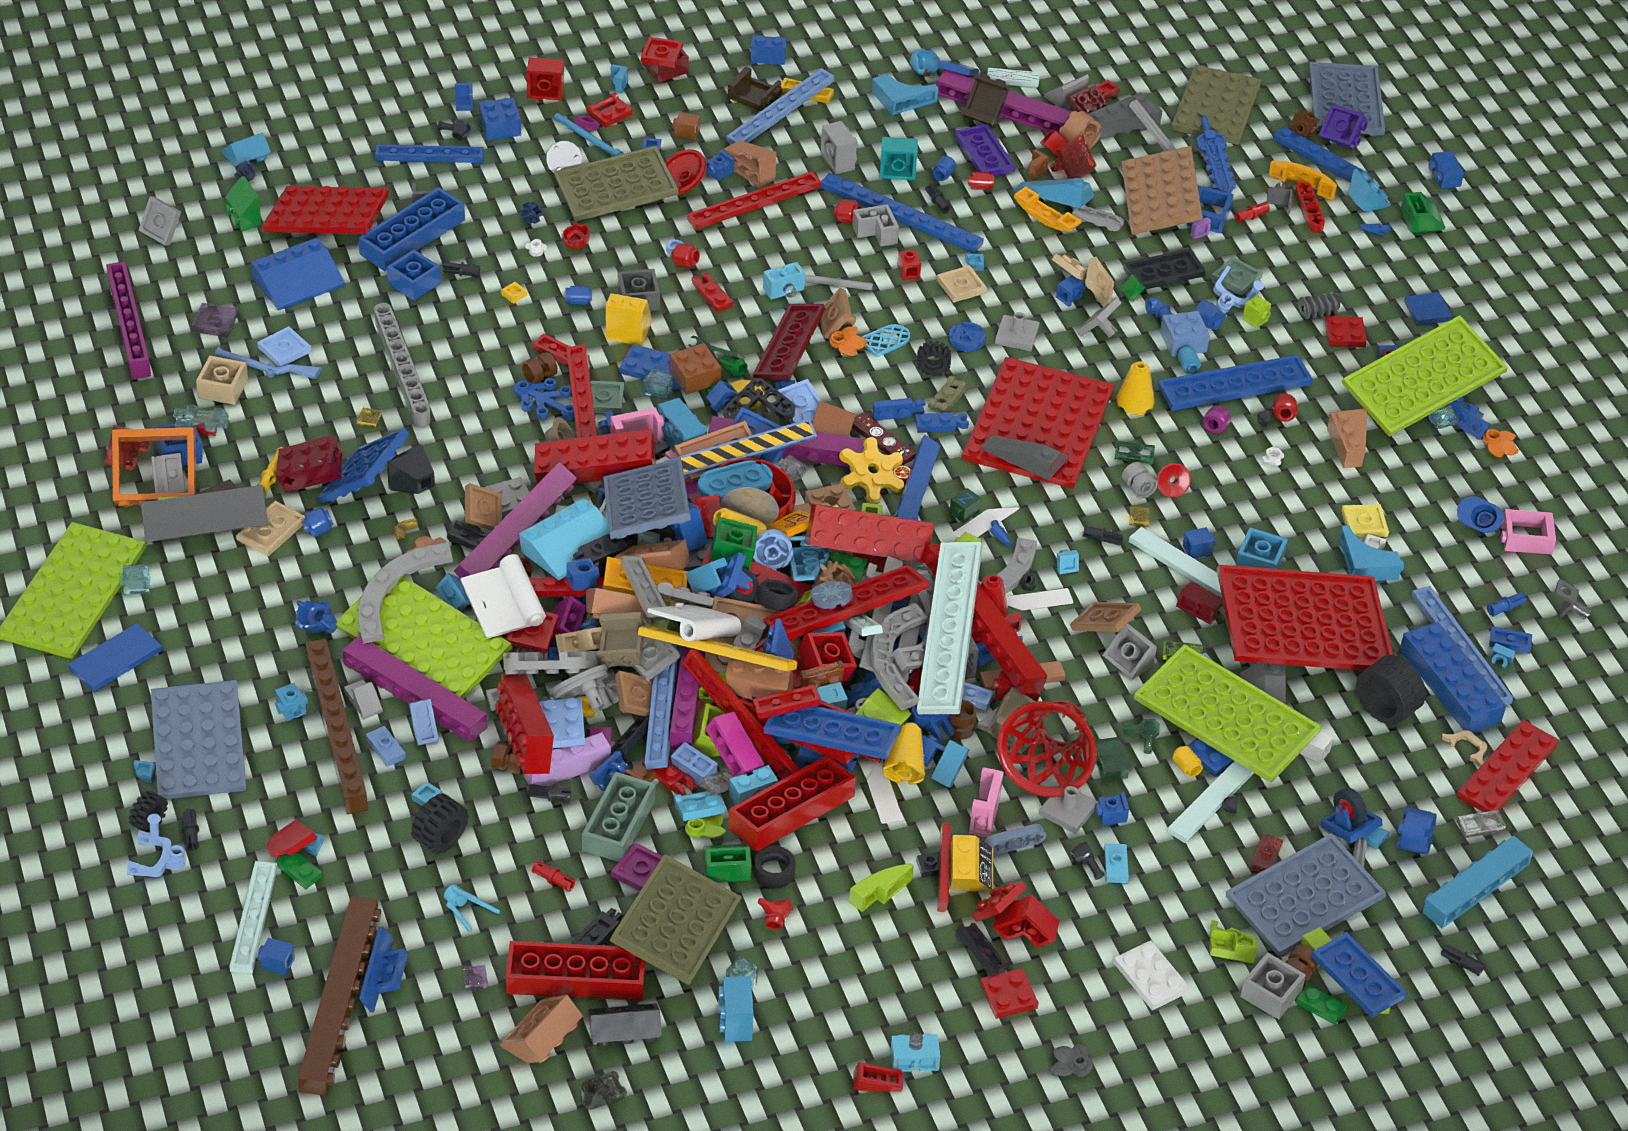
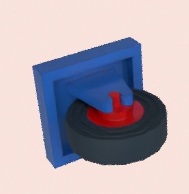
M739 552L733 557H729L726 560L727 565L716 570L721 585L708 590L711 598H714V596H727L729 599L751 603L757 598L759 590L758 579L750 570L742 568L746 558L745 555Z
M1349 787L1335 793L1333 803L1336 811L1320 820L1322 828L1350 844L1383 826L1382 818L1368 811L1359 793Z

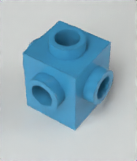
M295 683L275 690L276 709L279 714H283L287 721L306 714L307 697L304 692L301 693Z

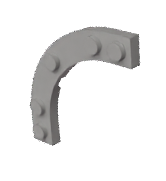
M1017 538L1015 552L1010 563L997 574L1003 580L1005 594L1016 588L1022 576L1029 573L1034 561L1037 541Z
M449 542L417 548L390 561L374 575L366 586L359 604L358 616L363 644L384 640L380 620L383 598L398 583L399 578L405 574L410 575L427 567L453 562Z
M927 570L917 571L929 583L928 589L918 593L925 613L928 616L926 633L920 644L897 648L892 652L901 671L923 667L935 587Z
M916 603L888 615L880 624L883 633L874 634L870 647L871 664L877 680L901 710L917 705L920 700L902 679L895 664L892 663L893 645L896 638L903 632L926 623L928 616Z

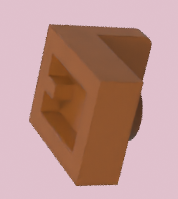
M1036 149L1032 152V161L1028 166V177L1033 180L1047 171L1049 158Z
M639 763L631 771L625 770V775L652 782L655 779V772L646 769V767Z

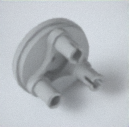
M600 665L581 672L548 691L550 697H553L554 700L577 698L585 694L592 710L596 709V707L603 710L612 705L604 689L606 686L603 680L608 677L606 665Z

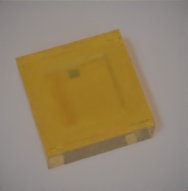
M363 407L357 419V425L376 428L381 419L382 411Z
M1130 506L1129 525L1149 527L1150 508Z

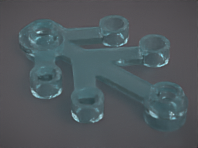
M187 405L186 410L181 408L174 409L173 417L177 418L174 428H190L191 426L204 423L206 431L215 432L217 426L220 428H228L229 414L223 408L203 411L198 410V407L195 405Z

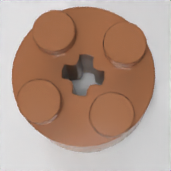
M1073 111L1066 123L1060 128L1059 134L1071 147L1082 153L1085 152L1083 149L1087 147L1089 149L1092 148L1100 138L1101 132L1099 127L1101 128V124L1084 111Z

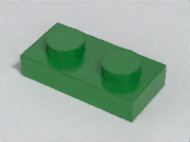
M298 852L290 856L288 853L283 854L275 860L278 868L305 890L322 878V871Z
M1309 984L1306 985L1296 1000L1297 1005L1334 1025L1338 1023L1347 1009V1005Z

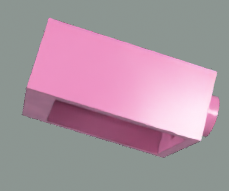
M1505 509L1504 520L1499 527L1502 529L1501 542L1504 543L1505 551L1539 554L1553 553L1556 543L1553 513ZM1512 526L1541 528L1542 536L1513 534Z

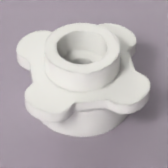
M535 239L531 243H526L525 248L529 249L530 255L541 256L547 250V245L541 243L540 239Z
M1270 447L1266 450V455L1263 456L1262 460L1265 463L1279 466L1281 465V459L1284 458V454L1279 448Z

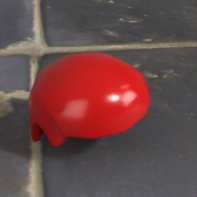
M576 222L563 231L562 240L571 249H581L589 243L590 229L586 223L579 225Z

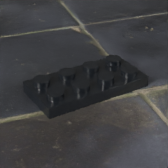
M1190 248L1125 262L1123 266L1129 277L1132 274L1137 276L1145 286L1144 290L1204 277L1206 272Z

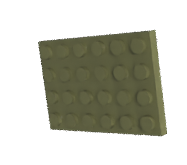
M1195 65L1173 120L1171 130L1199 136L1204 133L1201 118L1206 116L1211 130L1223 134L1227 143L1239 145L1262 79Z
M657 146L554 172V178L575 222L679 195L678 188Z
M664 854L613 933L610 941L685 984L690 985L742 897Z

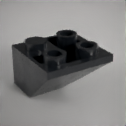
M421 444L394 456L387 462L388 487L391 491L420 494L435 486L434 470Z

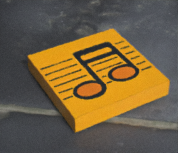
M797 510L766 526L767 530H780L790 538L808 529L810 513Z

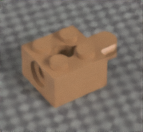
M843 483L805 491V503L795 505L793 512L801 510L810 513L812 503L827 506L838 505L840 508L856 510Z

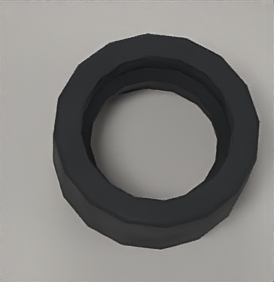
M765 580L760 583L757 601L762 606L771 610L784 611L795 607L798 590L783 581Z
M776 845L762 848L754 858V877L760 884L770 888H781L788 885L795 875V857L791 851ZM776 860L784 863L787 869L780 873H771L764 870L762 865L765 862Z

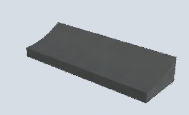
M263 485L141 503L146 543L269 525Z

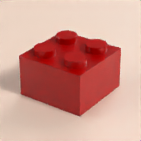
M529 57L527 65V98L562 101L564 92V60Z
M844 632L807 633L798 647L810 682L848 681L857 667Z

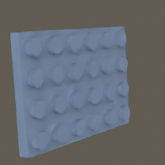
M1321 62L1309 63L1313 114L1320 120L1317 124V131L1321 130L1332 104L1365 115L1368 125L1366 130L1361 131L1360 134L1384 135L1385 123L1378 66Z
M681 458L603 477L611 539H621L630 534H642L647 530L662 529L667 525L683 524L691 520Z
M237 680L151 689L158 795L166 799L247 791Z
M1332 833L1226 891V898L1278 957L1300 945L1303 935L1319 927L1325 932L1384 899L1386 896V892Z

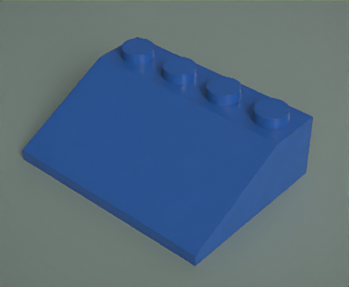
M318 237L251 262L253 280L278 311L345 286V282L329 251Z

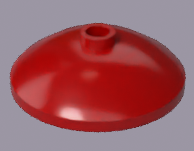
M693 149L677 152L665 161L678 188L679 195L696 187L706 171V159L699 151Z

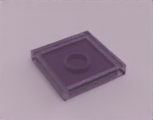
M202 303L191 325V332L228 338L238 317L239 308Z

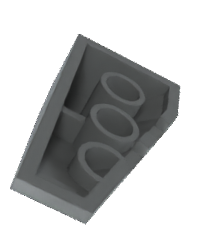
M992 435L981 448L1047 480L1051 479L1069 456L1043 444Z
M1257 663L1240 673V678L1286 705L1285 665Z

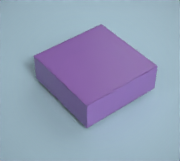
M1206 217L1203 220L1194 221L1190 236L1193 239L1209 235L1211 220Z

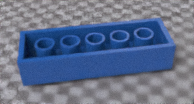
M438 187L369 230L367 234L358 237L359 255L386 271L387 266L413 249L418 251L465 220L464 203Z
M1439 622L1403 634L1400 646L1401 653L1415 667L1421 678L1463 730L1473 733L1502 722L1506 704Z

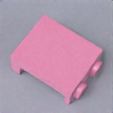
M656 407L611 416V434L651 429L656 446L661 443V440H664L661 426H664V420L662 415L658 414Z
M982 768L979 798L987 800V802L974 799L969 834L983 837L991 836L1001 797L1003 771Z

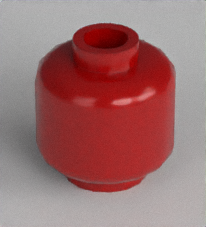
M840 200L837 206L834 207V216L837 217L840 223H853V210L861 209V205L856 200Z
M679 243L672 250L671 258L677 267L692 268L699 262L700 252L693 244Z
M1287 393L1278 395L1273 401V414L1275 417L1283 422L1291 421L1296 417L1298 406L1295 397Z

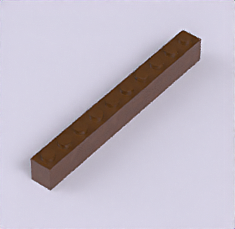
M321 639L305 642L307 661L346 814L368 811L367 793L327 640Z
M350 897L298 1075V1086L301 1093L327 1096L329 1087L334 1085L335 1073L333 1072L340 1064L339 1051L344 1049L345 1030L349 1031L350 1012L355 1011V995L359 994L361 990L360 977L361 975L364 976L366 972L365 959L370 957V942L376 936L375 924L380 922L381 909H378L377 899Z

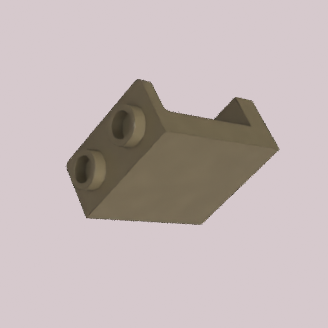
M641 612L600 614L599 622L602 627L599 651L595 652L599 666L640 665L644 636L638 635L639 627L646 626Z
M1012 687L1003 697L986 732L998 739L1000 728L1006 718L1017 708L1035 701L1025 694L1021 695L1017 689ZM1027 712L1021 715L1018 719L1027 716ZM1029 723L1021 725L1016 730L1022 732ZM1033 727L1025 737L1031 738L1035 728ZM1008 734L1007 745L1012 747L1017 737ZM1022 744L1018 753L1022 755L1031 744Z

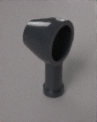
M456 120L454 124L439 121L437 126L438 130L452 131V136L457 140H462L471 130L470 125L463 120Z
M1086 841L1079 843L1070 852L1075 864L1087 863L1095 880L1105 875L1096 863L1093 852Z

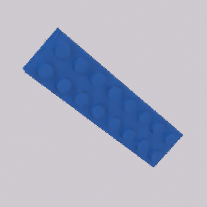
M1299 355L1158 380V387L1171 411L1308 386L1312 385L1313 378Z

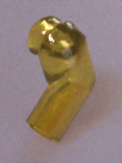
M416 518L402 521L393 528V534H395L397 540L405 538L406 534L404 531L418 528Z

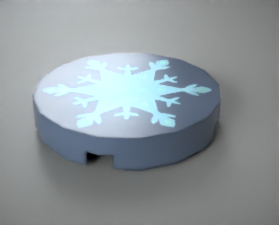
M841 581L824 582L814 587L811 591V599L814 605L823 609H833L839 604L844 606L853 597L851 586Z

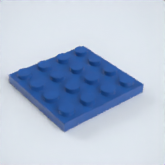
M402 428L357 448L342 466L340 472L341 479L328 483L317 497L321 504L328 501L333 502L339 496L345 497L351 491L357 492L363 486L368 487L376 480L374 477L385 469V463L390 461L396 455L394 452L405 444L404 439L408 436V431Z

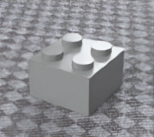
M842 121L823 125L821 138V155L835 174L855 170V162L857 161L856 148L858 147L857 139L852 136L849 128Z
M1267 952L1245 978L1240 997L1279 1020L1302 992L1306 974Z

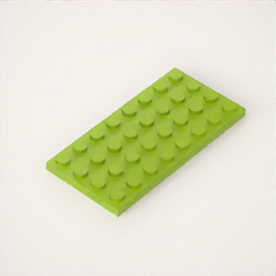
M1459 315L1343 378L1342 384L1390 437L1506 373L1508 367Z
M71 522L1 624L0 640L73 659L146 549V542Z
M404 576L398 579V583L383 598L380 620L384 640L371 642L462 699L503 659V653H508L512 649V644L500 636L486 639L478 622ZM361 597L336 623L338 630L354 640L359 635L362 637L358 616Z
M1185 644L1134 694V700L1270 783L1321 732V725Z

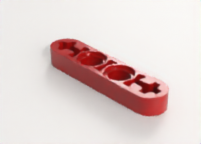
M1298 182L1295 188V195L1307 227L1311 232H1322L1325 219L1313 188L1308 182Z

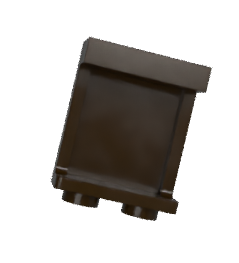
M745 67L728 84L727 98L762 111L781 96V81L777 80L773 85L757 80L751 77L752 69Z
M981 73L980 76L975 74L973 77L975 82L965 107H961L959 113L965 118L995 128L1010 88L1001 79L994 81L986 74Z

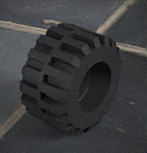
M444 793L437 794L435 797L430 798L418 811L411 827V835L413 839L434 854L446 852L454 846L464 833L469 819L468 810Z

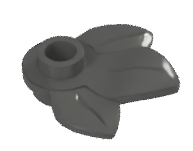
M1076 1044L1073 1048L1060 1046L1053 1050L1054 1057L1058 1062L1049 1069L1051 1073L1059 1076H1069L1074 1073L1079 1077L1090 1073L1092 1060L1089 1057V1050L1086 1046Z

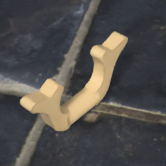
M1463 730L1455 734H1442V740L1449 742L1451 747H1454L1456 742L1461 739L1471 742L1478 748L1479 752L1472 754L1470 761L1476 762L1479 768L1484 763L1483 756L1486 753L1487 744L1472 734L1471 731Z

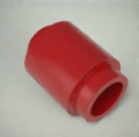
M972 172V175H968V186H971L972 190H989V188L994 186V174H989V172Z

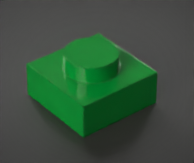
M1132 274L1120 288L1130 300L1134 301L1145 289V286L1137 276Z

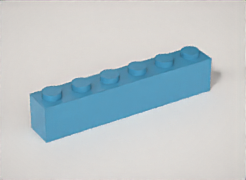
M1512 836L1507 841L1503 840L1493 851L1489 850L1478 862L1474 861L1464 872L1460 871L1449 883L1445 882L1438 891L1428 894L1424 900L1425 905L1422 913L1443 929L1529 866L1533 851L1515 836Z

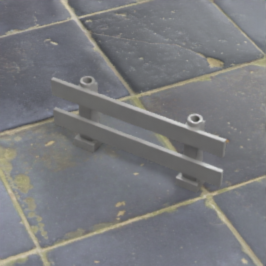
M888 556L883 574L902 567L903 562ZM869 563L861 582L881 575V573L876 572L877 565ZM918 593L902 599L908 603V606L916 603L924 612V606ZM893 602L885 604L883 607L874 608L871 619L881 624L890 615ZM921 625L903 632L900 636L898 648L916 646ZM852 630L847 641L853 656L861 658L860 667L874 672L870 657V647L874 634L867 635L866 641L859 639V634ZM892 655V663L895 664L902 679L907 683L908 676L911 675L913 669L901 671L896 663V659Z

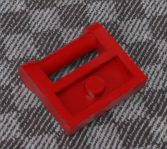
M617 93L610 94L608 98L594 105L586 106L588 115L605 128L633 115V109L619 99ZM610 104H613V105H611V106H609V107H607V108H605V109H603V110H601V111L598 112V110H600V109H602V108H604V107H606V106H608V105H610Z

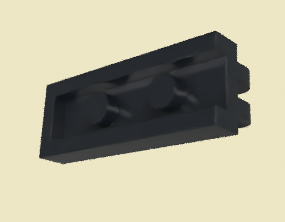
M458 520L455 521L453 528L447 533V539L451 543L456 542L471 550H474L488 536V534Z
M649 716L638 718L611 747V755L615 751H620L624 762L630 761L629 751L648 731Z
M975 922L966 927L959 925L956 929V940L963 941L989 976L1005 973L1009 968Z

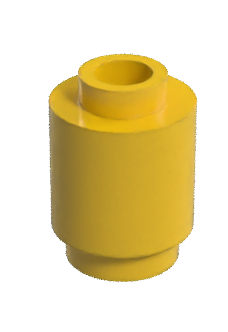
M1188 746L1178 747L1174 751L1172 760L1185 775L1195 777L1202 771L1201 760Z

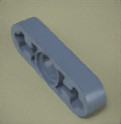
M1032 824L993 834L987 837L984 842L993 848V855H998L1037 845L1045 840L1046 833L1041 824Z

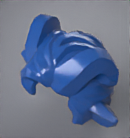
M308 600L305 602L297 601L299 607L296 611V626L313 633L324 632L331 634L336 631L337 620L331 612L329 602L323 600L321 603Z

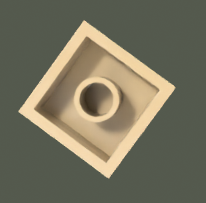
M209 356L196 380L198 398L235 405L248 381L246 362Z

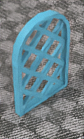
M891 324L864 335L862 338L869 342V345L866 344L865 347L877 358L907 344L910 340V332L904 326ZM889 332L890 336L883 335V333ZM893 333L900 334L899 337L892 336ZM902 335H908L907 339L901 337ZM873 336H874V337H880L879 341H878V340H872V339H873ZM882 338L889 339V342L882 341ZM891 339L898 340V343H891ZM871 343H878V347L871 346ZM881 344L888 345L887 348L880 347Z

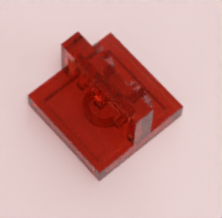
M1083 134L1076 136L1055 150L1058 157L1055 159L1056 162L1050 165L1052 172L1064 170L1068 179L1082 177L1097 166Z

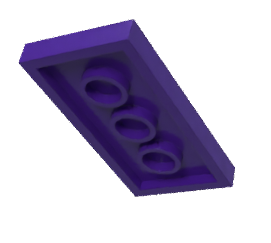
M987 124L955 131L954 137L977 172H989V174H994V176L1015 172L1014 163Z

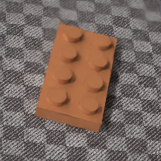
M746 421L677 444L674 446V451L677 457L752 436V433ZM758 455V456H755V457H751V458H752V459H757V458H760L761 455ZM706 471L689 475L687 478L689 482L696 481Z

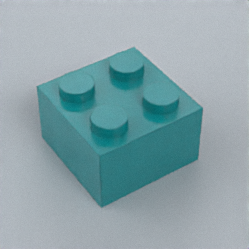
M882 137L880 178L915 180L918 139Z

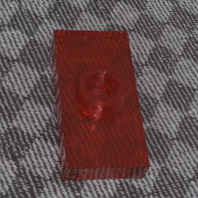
M1263 833L1250 869L1262 872L1275 865L1284 840Z

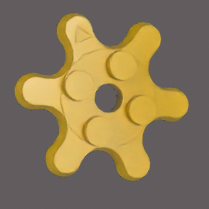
M869 437L864 440V451L862 453H856L849 448L843 449L840 452L839 458L841 461L847 463L851 468V473L841 479L845 489H852L855 486L863 487L866 491V500L871 504L879 503L881 499L880 491L884 488H889L895 493H900L904 490V482L893 474V469L900 466L903 462L902 455L898 452L890 455L880 453L877 449L878 444L875 438ZM875 466L877 473H871L868 467Z

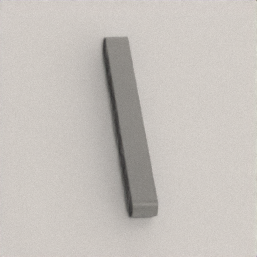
M379 303L374 307L375 325L414 425L426 427L431 422L430 405L392 308L387 303Z

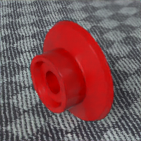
M1171 463L1164 466L1157 476L1158 489L1167 497L1183 495L1191 483L1189 470L1179 463ZM1175 476V480L1170 482L1171 477Z

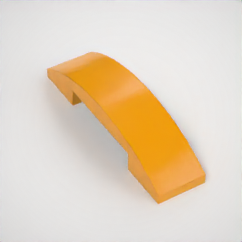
M1271 161L1269 177L1285 182L1287 179L1295 182H1308L1313 189L1318 190L1317 195L1332 201L1334 200L1337 184L1323 173L1293 162Z
M1026 186L1014 194L1015 200L1027 213L1048 227L1071 232L1082 223L1081 219L1067 212L1062 215L1039 201V194Z

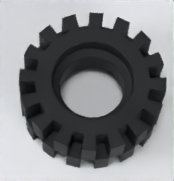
M929 341V344L925 342L923 346L920 345L917 351L918 369H921L922 373L926 371V375H930V373H933V376H936V373L942 375V371L946 373L951 365V350H949V346H945L943 342L939 344V341H935V343ZM936 356V357H939V358H941V359H939V360H930V359H928V357Z
M147 790L141 793V797L138 796L136 803H133L132 806L134 808L130 810L132 815L129 816V823L131 826L149 833L150 823L147 820L148 816L157 814L161 819L162 817L165 818L166 814L164 812L168 809L166 807L168 802L166 798Z

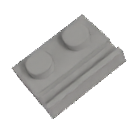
M181 453L157 457L152 456L155 493L185 492Z

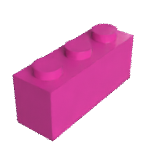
M734 712L714 717L705 728L733 777L745 773L747 776L752 775L753 770L762 768L765 765Z

